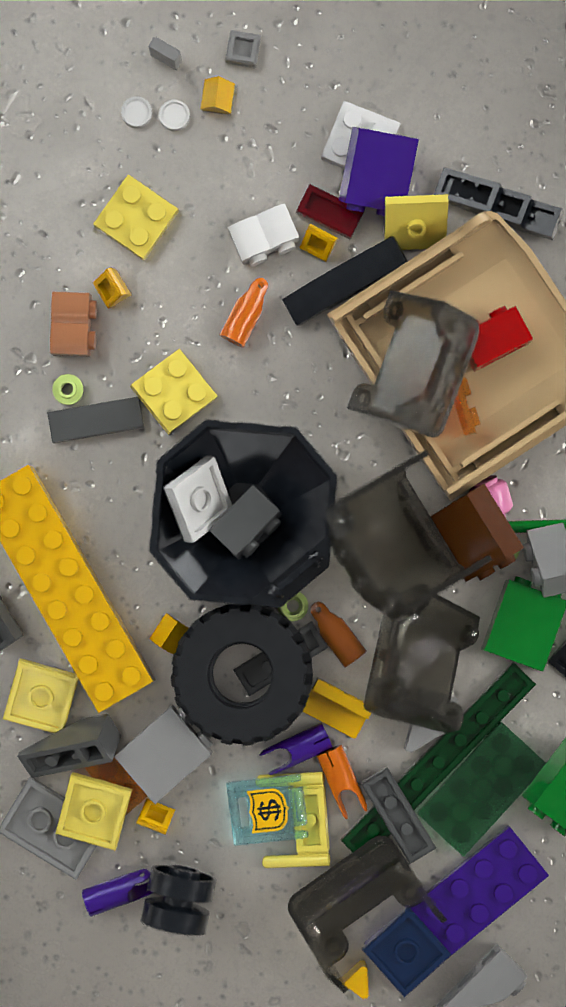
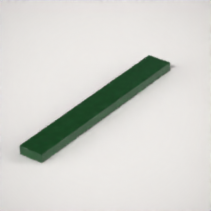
M514 662L459 717L457 724L453 723L450 730L442 734L397 781L413 810L430 795L536 685ZM373 805L341 838V842L364 863L391 833Z

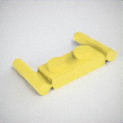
M324 772L259 775L256 780L259 787L293 786L296 849L298 852L296 855L264 856L262 859L263 867L330 866Z

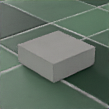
M231 30L225 59L226 63L256 68L261 35Z
M153 37L148 46L150 55L177 70L182 62L180 50L157 37Z

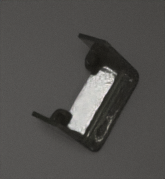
M377 836L296 892L288 903L290 916L324 974L343 993L349 989L334 966L336 962L346 955L349 948V942L343 929L384 900L394 895L395 899L402 906H409L410 908L425 901L441 923L447 921L441 909L401 851L386 836Z

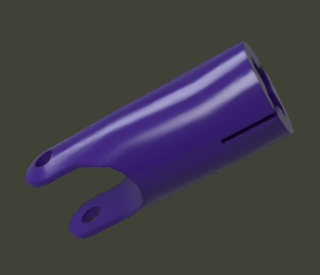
M319 723L268 747L259 755H265L276 749H286L290 752L291 757L286 764L268 773V775H274L330 750L333 746L323 724Z
M141 869L83 889L82 896L90 917L153 894L154 892L147 891L148 882L137 885L149 879V870Z

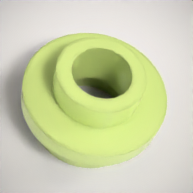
M72 374L59 376L52 387L55 399L64 405L77 403L82 398L84 391L80 379ZM65 384L73 386V391L69 395H65L62 392Z
M299 592L290 599L296 600L299 603L297 611H289L287 603L282 607H277L279 614L284 615L290 621H297L306 615L308 601Z

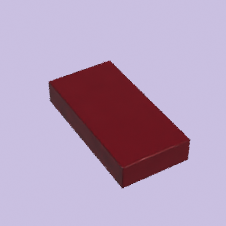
M309 184L296 210L297 214L350 240L364 212L346 209L347 203L339 201L338 197Z

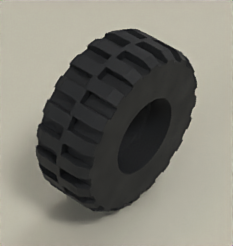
M228 604L213 609L198 618L180 638L176 653H174L172 658L171 686L174 687L176 694L175 701L178 707H181L185 713L186 720L191 725L194 724L202 731L201 734L208 738L213 737L221 740V743L232 745V743L242 744V746L254 745L257 742L269 741L281 732L286 731L302 713L310 695L313 681L312 658L303 635L284 615L282 616L274 611V609L266 606ZM237 644H248L261 650L268 658L272 669V679L268 690L257 700L248 703H238L224 697L217 689L213 678L214 664L218 656L226 648Z

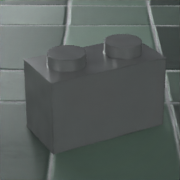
M252 485L209 531L238 559L243 555L247 558L258 548L259 543L257 541L265 533L267 535L273 533L281 524L279 518L282 514L278 508Z

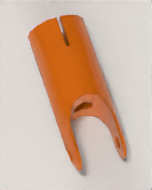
M257 278L250 285L248 291L237 299L220 333L222 338L244 348L262 313L263 297L268 289L267 280Z
M342 745L335 746L332 750L330 749L317 755L344 818L348 819L341 799V792L343 790H352L358 796L364 811H367L365 798Z

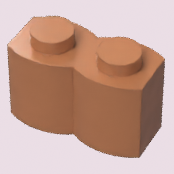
M52 292L50 354L53 356L90 357V350L96 349V331H91V319L97 318V301L92 300L90 293Z

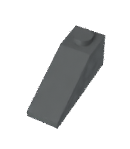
M108 713L80 719L18 753L17 757L31 778L109 763L113 761L121 734Z

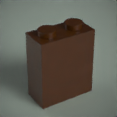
M482 484L427 518L465 582L476 576L480 581L496 572L493 568L498 565L500 570L516 561L514 554L524 548L485 484Z

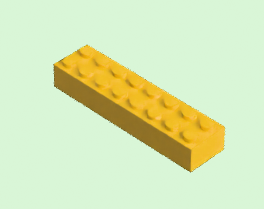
M26 465L0 480V542L97 712L104 711L155 681V677L34 467Z

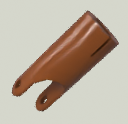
M316 602L311 606V614L318 622L320 636L344 667H347L367 652L346 622L330 612L324 603ZM316 607H320L321 612H317Z

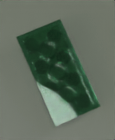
M500 721L418 810L417 814L464 857L531 784L546 762Z

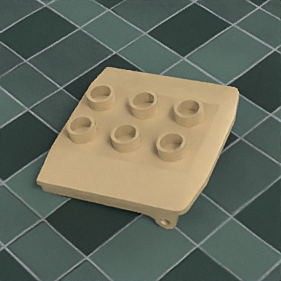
M493 211L481 212L457 230L327 314L353 358L450 501L566 426V300L532 249L498 213ZM502 306H506L507 310L516 306L533 340L517 351L474 372L457 341L459 335L463 333L461 328L475 320H478L481 324L491 319L489 314Z

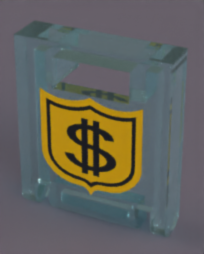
M301 774L237 780L226 783L234 846L309 837L308 830L295 831V826L308 824L303 786L289 788V782L301 781ZM246 797L250 826L241 827L238 798Z

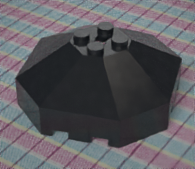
M206 419L157 460L149 552L190 600L282 607L329 567L338 476L297 427L269 426L244 422L233 423ZM205 456L215 457L232 505L254 485L282 514L279 518L281 524L270 535L265 533L257 541L259 543L258 548L247 558L243 555L238 559L210 531L194 543L184 541L164 487Z

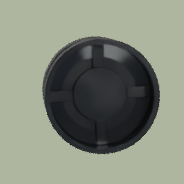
M182 865L152 866L147 888L163 897L145 899L141 922L149 927L174 934L189 936L206 934L210 912L194 903H206L213 900L216 878L197 869Z

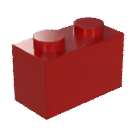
M502 306L489 314L491 319L481 324L478 320H475L461 328L463 333L459 335L457 341L474 372L517 351L533 340L516 306L508 310L506 306Z

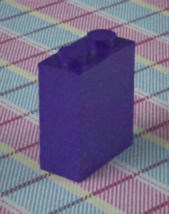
M352 126L339 201L347 203L346 209L365 212V207L377 209V215L385 216V197L408 196L419 139Z

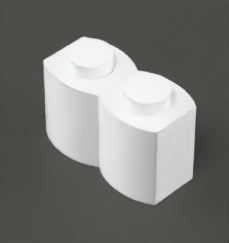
M285 203L228 227L243 265L250 263L251 267L267 261V255L278 251L279 255L294 250L296 248L295 243L299 242L298 233Z

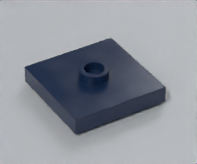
M409 906L362 947V951L404 998L451 956L448 949Z

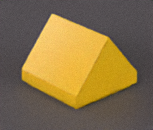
M220 76L205 79L200 110L231 114L235 83Z
M309 224L299 248L326 262L339 238Z
M107 268L93 282L107 308H111L131 296L118 271L114 268Z
M166 613L149 639L160 648L174 655L180 638L189 627Z
M146 798L136 824L166 835L175 809L160 803L154 804L150 799Z
M360 960L342 976V981L346 987L359 997L367 999L369 997L367 964L364 960Z

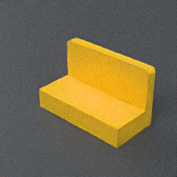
M317 678L310 691L303 712L351 738H356L365 720L370 717L374 708L328 682Z

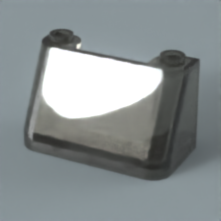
M390 290L384 306V318L389 325L395 328L375 385L359 384L351 395L347 409L423 436L435 438L443 432L479 336V324L474 317L445 301Z
M422 586L391 601L386 607L381 620L364 699L365 710L379 717L443 733H452L460 730L464 719L463 709L458 703L451 702L460 651L472 646L479 637L480 616Z

